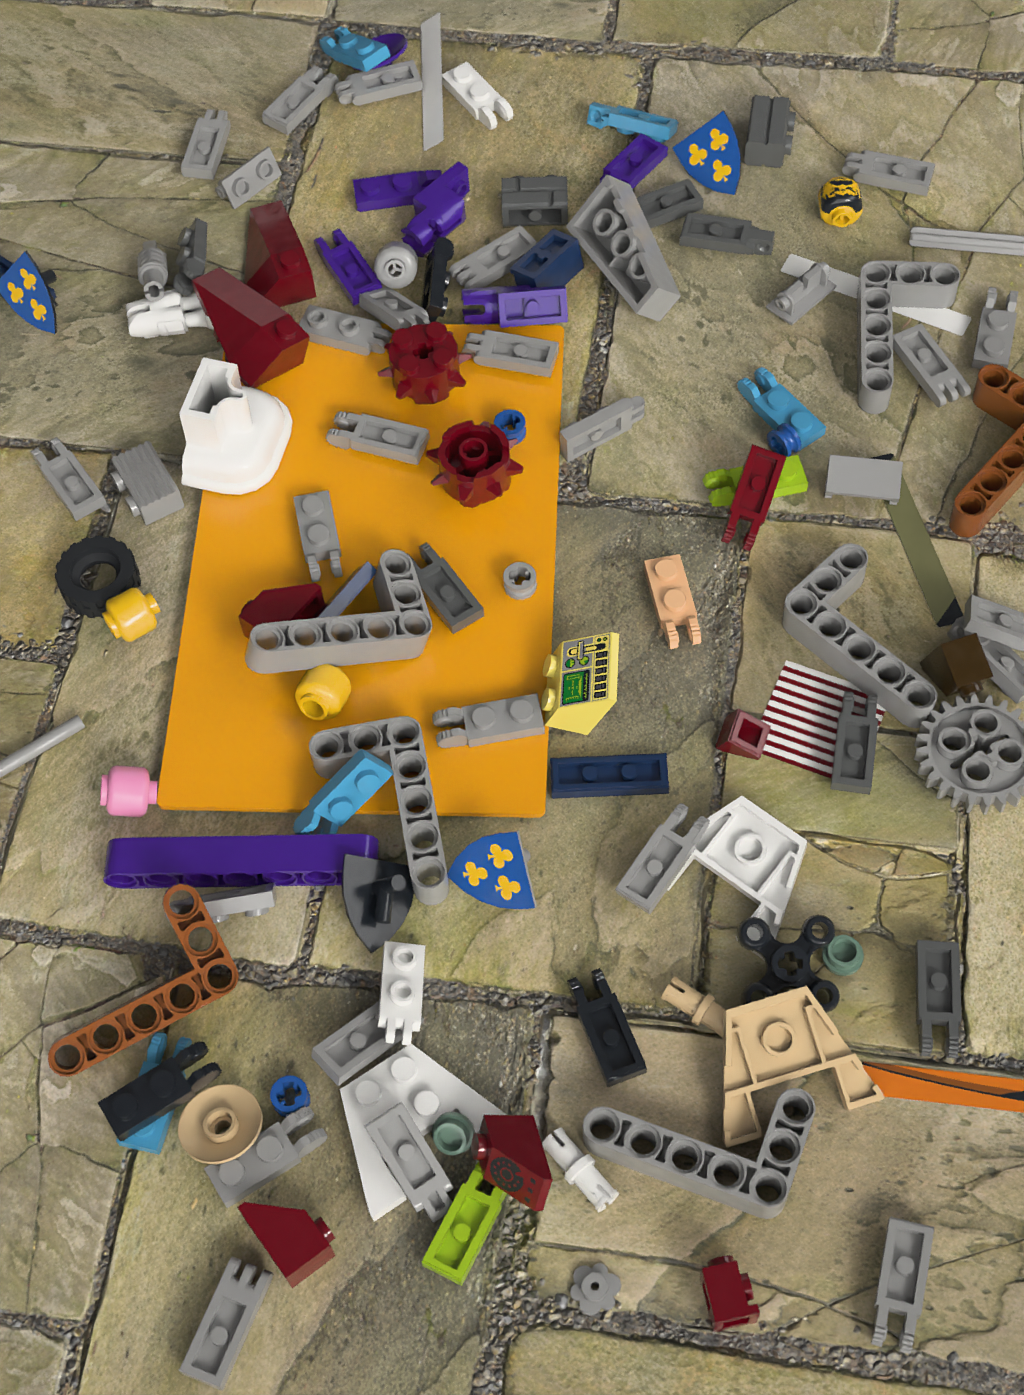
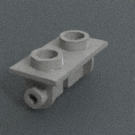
M267 146L231 174L218 181V186L215 188L217 195L222 199L227 197L234 210L282 175L270 147Z
M823 261L820 263L815 262L808 271L788 288L779 292L777 297L766 305V308L792 326L836 288L837 285L828 280L829 265Z

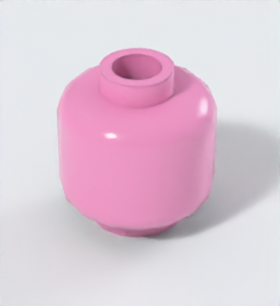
M116 765L110 768L108 775L102 774L100 806H106V810L110 815L142 817L147 812L148 804H156L157 781H150L149 772L146 768Z

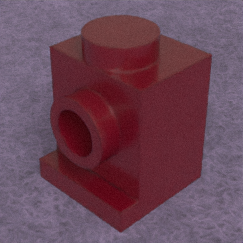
M731 1255L709 1260L707 1262L708 1267L701 1269L700 1282L713 1332L757 1323L760 1314L758 1304L748 1305V1301L754 1300L748 1273L740 1274L737 1260L734 1261Z

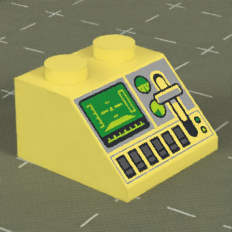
M610 632L563 641L552 655H547L543 666V676L547 677V688L544 690L541 699V709L545 710L544 726L588 735L616 703L619 651L618 633Z

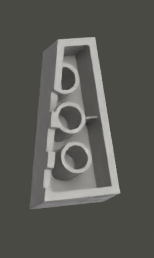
M606 175L570 220L566 228L573 237L578 239L582 248L635 313L660 322L681 297L680 292L631 185Z

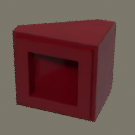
M738 708L725 718L715 748L722 752L759 760L771 726Z

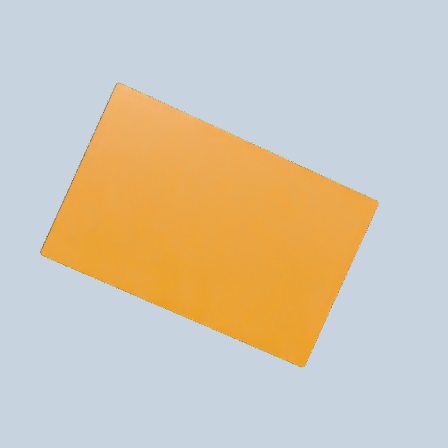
M381 324L382 329L390 331L392 335L396 331L387 324ZM444 324L447 327V331L453 332V337L458 345V353H462L463 346L466 344L467 334H482L484 330L559 342V353L551 378L476 364L473 358H470L459 364L460 374L466 381L465 386L454 387L449 391V397L446 400L435 404L419 405L415 404V400L409 397L401 400L396 398L392 377L378 376L377 373L390 366L389 354L386 350L383 354L370 352L369 355L365 356L310 341L303 364L255 388L277 397L288 407L293 420L291 436L278 470L272 479L258 490L242 495H234L203 489L156 800L160 809L301 813L310 804V799L330 780L321 777L315 771L309 751V742L312 736L322 730L409 716L417 720L422 729L437 816L540 818L544 816L546 812L549 726H544L545 734L474 747L465 745L445 749L438 747L436 735L453 728L465 730V724L442 728L437 727L433 724L432 714L438 710L450 707L462 709L463 706L536 693L538 694L541 708L542 695L547 688V677L543 676V666L547 655H552L560 457L559 431H561L564 328L562 326L528 325L500 328L499 325ZM223 351L222 361L226 362L224 359L225 352ZM509 409L517 410L523 414L526 422V435L520 443L510 449V458L522 465L524 469L521 474L511 476L510 487L507 491L503 492L501 497L479 504L474 508L462 506L460 501L452 498L444 490L442 484L435 486L431 484V481L439 474V465L427 458L426 452L440 446L442 436L449 427L468 420L473 421L474 425H480L483 421L489 422L490 427V423L494 424V419L498 413ZM341 411L358 415L363 413L426 428L429 430L430 437L418 465L351 448L347 450L329 444L325 438L328 430L333 428L340 430L333 421L336 413ZM512 424L505 426L508 430L515 429L512 427ZM329 490L342 557L339 558L343 577L335 578L331 571V559L317 561L321 571L320 581L312 582L309 564L306 563L293 497ZM426 542L440 558L443 557L484 609V617L452 634L425 599L432 620V630L423 653L413 659L337 666L350 680L351 692L341 712L334 718L327 720H313L302 713L296 702V688L307 670L260 674L252 671L247 666L245 653L249 639L244 636L238 618L244 605L248 601L254 600L262 590L316 583L321 586L326 603L358 567L368 561L377 569L381 555L390 549H398L410 555L419 568L423 569L428 565L420 555L419 546ZM516 562L530 564L536 572L537 589L531 597L524 600L513 599L504 590L503 573L510 564ZM374 577L339 616L381 612L373 587ZM519 577L515 584L521 585L523 580H526L525 577ZM541 709L543 722L545 725V710ZM404 738L399 743H409L413 739ZM365 745L360 749L370 750L374 745ZM327 752L321 757H330L336 752ZM409 772L404 777L413 778L419 773ZM392 775L354 814L400 815L394 776ZM415 806L409 811L419 813L426 809V807Z

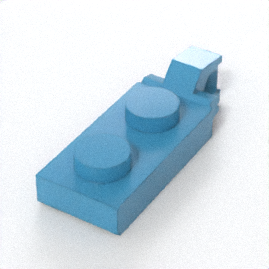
M593 102L589 106L587 124L599 129L608 125L616 127L619 133L633 135L635 132L642 133L657 142H665V140H669L677 132L678 122L676 119L620 105L612 107Z

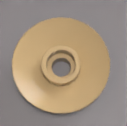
M222 1084L205 1089L192 1098L184 1108L178 1123L179 1141L185 1152L199 1162L221 1164L234 1160L244 1154L256 1141L262 1127L261 1107L250 1091L237 1085ZM230 1127L224 1133L218 1134L222 1128Z

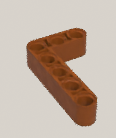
M998 364L985 365L980 369L972 400L978 408L1016 430V432L957 494L949 518V527L952 532L960 537L968 538L978 534L1024 484V379Z
M175 884L166 890L162 899L163 909L193 967L56 1039L48 1053V1063L54 1073L65 1077L76 1075L221 998L235 988L239 977L237 967L195 888L187 884ZM185 890L191 894L193 905L187 913L177 914L171 910L169 901L172 894L176 891ZM198 927L207 928L212 936L210 945L203 950L191 948L188 942L191 931ZM224 964L230 970L228 982L219 987L211 985L207 979L208 971L214 965ZM187 984L193 989V998L185 1006H177L170 1001V992L176 985ZM141 1004H149L156 1010V1018L150 1025L139 1026L132 1020L134 1008ZM103 1024L114 1026L119 1034L116 1042L109 1046L98 1044L94 1039L96 1028ZM63 1045H73L79 1050L80 1059L76 1064L63 1066L57 1061L56 1051Z

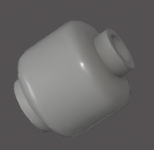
M392 241L384 244L379 249L374 262V271L377 279L383 285L394 289L408 286L414 280L418 270L416 252L410 245L402 241Z

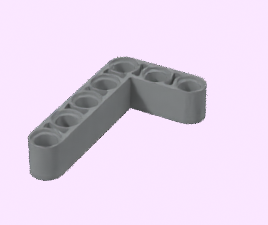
M874 260L862 266L857 289V396L859 407L866 413L880 414L888 408L894 381L892 307L942 309L952 306L955 302L961 276L960 270L953 264L945 262Z
M853 543L843 544L787 594L782 617L783 628L788 634L867 696L877 695V704L902 724L911 728H920L922 721H927L930 711L934 710L937 700L935 687L836 610L861 587L868 563L867 551L862 546ZM795 611H802V612H804L805 614H799V613H796ZM824 633H830L834 636H826ZM856 655L864 659H855L852 656ZM886 678L892 680L893 682L889 683L881 679ZM911 702H919L923 704V706H915Z
M398 549L387 550L381 555L376 575L373 579V587L381 612L258 624L252 629L245 653L247 666L254 672L269 674L313 669L323 664H331L336 667L419 657L424 651L432 630V620L410 556Z
M400 716L317 732L309 742V751L316 773L323 778L331 779L365 745H374L372 749L365 751L391 766L394 773L414 894L425 905H437L443 902L449 894V880L422 729L419 722L409 716ZM404 738L413 739L409 743H399ZM336 752L333 756L321 757L324 753ZM409 772L419 773L413 778L404 777ZM415 806L426 807V809L419 813L409 811ZM421 841L432 842L429 847L424 849L415 847ZM429 876L439 878V880L432 885H425L421 883L423 879Z
M791 1088L781 1093L776 1102L756 1162L603 1106L593 1108L586 1114L583 1121V1140L587 1150L597 1157L756 1217L770 1219L779 1215L785 1207L812 1125L816 1106L812 1096L803 1089ZM790 1106L797 1107L803 1111L805 1118L798 1121L787 1118L783 1110ZM603 1124L611 1127L614 1133L607 1139H598L592 1135L591 1130L595 1126ZM643 1139L651 1142L655 1148L651 1153L642 1155L636 1153L631 1146L637 1140ZM778 1145L784 1146L791 1152L792 1158L786 1161L777 1160L771 1155L770 1149ZM678 1155H688L695 1161L696 1165L690 1170H680L672 1161ZM721 1170H728L736 1176L737 1182L730 1186H723L715 1180L714 1174ZM764 1185L771 1186L777 1191L779 1198L772 1202L763 1201L757 1195L756 1189Z

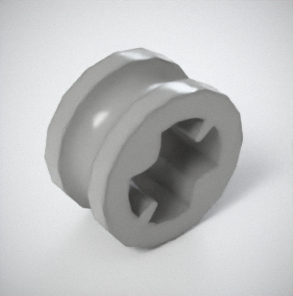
M516 562L510 564L505 569L503 581L504 590L508 596L516 600H524L535 593L537 589L536 572L530 564ZM519 577H525L526 580H523L521 585L515 584Z

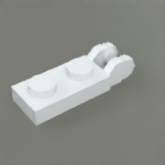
M468 62L442 74V85L476 120L479 119L489 130L494 129L498 124L493 111L505 121L513 119L514 114L511 105Z

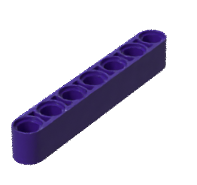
M368 834L115 838L107 843L103 881L108 886L120 889L169 888L179 883L187 884L193 888L251 887L274 883L275 886L342 885L343 855L350 854L378 860L379 841L376 837Z

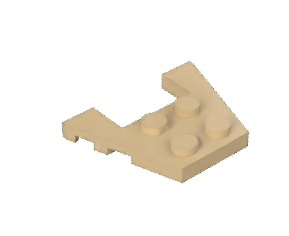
M807 986L723 1011L722 1143L725 1148L763 1137L750 1092L831 1067L845 1110H851L885 1099L881 1089L871 1080L863 1068L864 1065L856 1054L852 1053L839 1035V1030Z

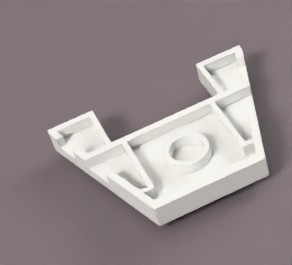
M740 796L707 818L710 820L707 830L698 844L695 845L694 852L667 890L669 891L690 863L693 860H697L760 905L751 917H758L766 921L772 936L776 939L807 848V840L744 796ZM750 927L747 929V935L751 940H759L760 933L756 928ZM752 951L753 953H755L757 956H759L761 959L764 960V958H763L759 953H757V952H755V951Z
M413 1044L404 1047L340 1089L368 1211L373 1221H376L406 1201L407 1198L384 1163L385 1160L364 1125L400 1102L404 1104L422 1136L432 1131L437 1118L447 1112H457L466 1116L473 1124L475 1133H479L484 1115H507Z

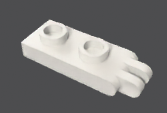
M385 941L377 1027L386 1028L385 1043H394L395 1029L402 1030V1045H410L412 1031H420L425 945Z

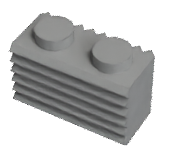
M145 441L144 444H139L138 447H132L131 450H126L125 453L112 457L111 460L115 471L110 473L111 478L119 493L122 491L127 492L128 497L125 498V502L134 518L140 515L145 525H148L185 507L179 489L150 441Z

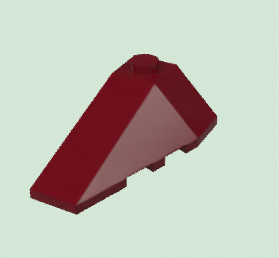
M282 200L250 209L244 284L278 307L317 297L310 264Z
M220 267L193 279L192 286L205 315L209 316L216 341L222 345L225 352L224 359L228 363L237 364L240 381L246 387L256 388L303 364L310 336L289 313Z

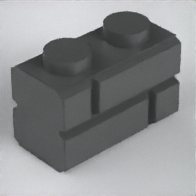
M754 95L752 97L744 158L746 165L761 166L765 164V167L781 168L784 155H791L793 135H787V132H794L796 112H790L791 100L789 98L773 97L771 99L770 96Z
M514 176L512 178H502L503 227L567 225V176Z

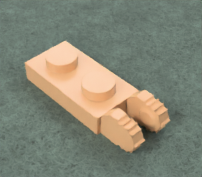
M680 554L644 560V571L660 629L664 630L669 649L679 647V635L675 627L686 625L688 637L692 645L700 644L702 641L697 612Z

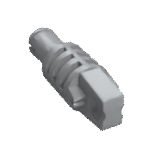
M156 240L143 242V250L137 257L138 279L144 286L145 297L150 301H158L164 297V285L168 280L166 252L157 248Z

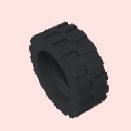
M98 535L93 538H83L82 541L70 545V548L61 554V559L56 564L57 573H55V579L67 606L70 609L73 608L75 613L81 616L82 614L86 615L88 618H103L102 613L106 611L105 604L108 599L129 588L141 586L140 572L130 548L127 549L125 543L117 541L114 537L109 536L107 538ZM109 564L116 570L115 580L107 587L98 590H88L81 584L82 573L94 565Z

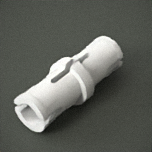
M562 1127L554 1131L555 1137L550 1134L543 1141L544 1150L564 1170L566 1181L570 1185L575 1183L595 1206V1209L601 1212L606 1208L605 1203L607 1202L610 1205L617 1198L619 1192L595 1168V1160L590 1154L584 1155L567 1136Z

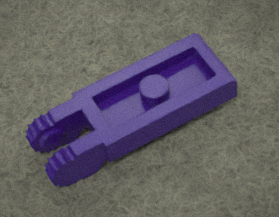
M340 229L332 231V236L337 247L330 249L322 237L314 239V246L324 264L354 306L360 303L359 294L380 289L382 284L354 243L349 241Z

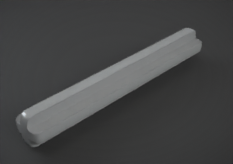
M914 226L911 228L909 245L912 247L1024 256V236Z

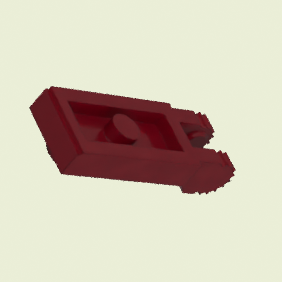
M754 444L751 445L727 513L729 517L721 537L722 542L729 543L733 539L736 531L735 527L740 518L751 522L742 542V549L751 551L759 528L765 522L787 456Z

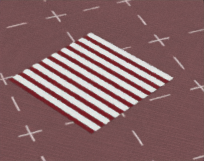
M786 660L761 721L771 726L762 754L831 778L839 713L842 710L844 692H853L854 706L851 715L865 717L866 712L864 708L868 696L849 681ZM877 704L876 709L878 729L886 711L879 704Z

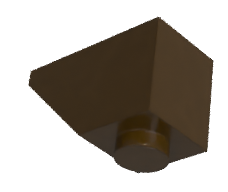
M977 633L940 644L920 662L922 670L946 697L956 693H960L961 698L977 694L984 690L982 685L993 677Z

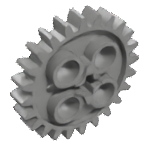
M974 694L971 696L969 703H965L958 695L955 698L953 707L943 701L941 702L939 712L931 710L927 721H922L919 729L920 734H917L914 746L918 747L914 760L921 762L917 773L918 775L929 774L925 787L929 788L937 785L939 790L936 798L941 799L948 794L952 797L950 807L952 808L960 801L965 802L966 813L971 812L974 804L980 806L983 815H987L991 804L1000 813L1004 811L1006 801L1014 807L1018 806L1021 796L1024 797V721L1021 722L1019 720L1022 709L1018 708L1010 713L1006 711L1008 706L1007 700L1001 702L999 706L993 705L992 695H988L985 703H979L978 697ZM976 727H984L988 729L990 732H982L978 730ZM944 745H953L957 747L959 750H950L946 748ZM1000 756L1009 757L1014 762H1006L1003 759H1001ZM962 765V766L959 767L958 769H955V770L952 769V768H955V767H958V766ZM968 774L978 775L982 780H973Z

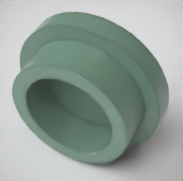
M848 935L835 936L830 944L823 947L822 961L825 967L836 975H852L860 969L863 963L864 952L861 945Z
M447 1112L437 1118L432 1128V1137L435 1146L442 1153L457 1155L471 1147L475 1129L466 1116L457 1112Z

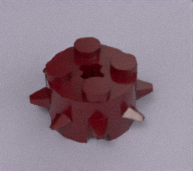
M440 322L416 324L408 328L397 329L392 335V342L386 343L384 349L389 354L390 366L377 373L378 376L392 377L396 398L400 400L409 397L415 400V404H435L446 400L449 397V391L454 387H464L466 384L465 379L460 374L459 364L472 358V355L470 353H458V345L453 337V332L447 331V327Z
M468 420L449 427L442 436L440 446L426 452V457L439 465V474L431 481V484L433 486L442 484L444 490L452 498L460 501L462 506L474 508L479 504L501 497L503 492L507 491L510 487L511 476L521 474L524 469L522 465L510 458V449L518 442L517 438L507 439L505 433L497 426L490 423L489 427V422L485 421L480 425H474L473 421Z

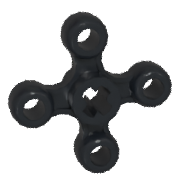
M819 914L810 916L801 926V933L798 939L788 944L777 941L772 936L769 925L761 918L750 917L740 923L736 935L738 942L743 948L759 953L766 963V973L763 978L758 982L749 984L742 991L740 999L742 1005L752 1002L751 995L753 992H759L764 998L777 995L778 991L784 987H794L797 989L807 986L816 999L819 989L827 992L828 1002L826 1004L819 1002L826 1013L831 1012L837 1007L840 1001V993L837 986L829 980H823L815 976L810 967V957L813 952L819 948L826 947L835 937L834 924L828 917ZM813 925L822 927L824 931L823 938H817L813 935ZM750 927L756 928L760 933L759 940H751L747 935V929ZM785 955H789L790 962H797L798 967L791 971V976L787 975L785 968H779L778 962L785 959Z

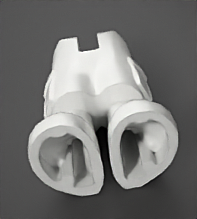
M176 289L165 291L164 297L158 301H150L144 298L126 304L129 334L133 337H144L146 339L158 337L159 335L186 334L190 327H207L214 330L209 316L205 315L196 293L182 297Z

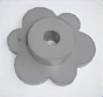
M601 1263L594 1265L593 1268L589 1266L578 1267L573 1275L575 1285L570 1290L571 1298L575 1301H580L581 1311L588 1316L596 1315L601 1308L603 1310H611L615 1305V1298L613 1296H616L621 1290V1281L618 1276L608 1274L607 1267ZM597 1285L599 1289L594 1291L591 1289V1286Z

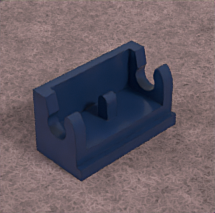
M552 229L510 267V272L514 275L516 286L529 285L531 288L566 285L584 268L578 239Z

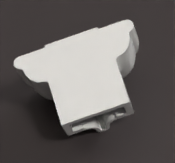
M202 358L179 412L186 439L182 460V485L222 494L242 495L256 491L264 486L278 470L291 436L293 420L289 409L281 400L269 393L241 386L237 364Z

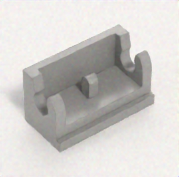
M830 455L824 498H832L833 495L890 500L889 504L897 505L900 499L903 462Z

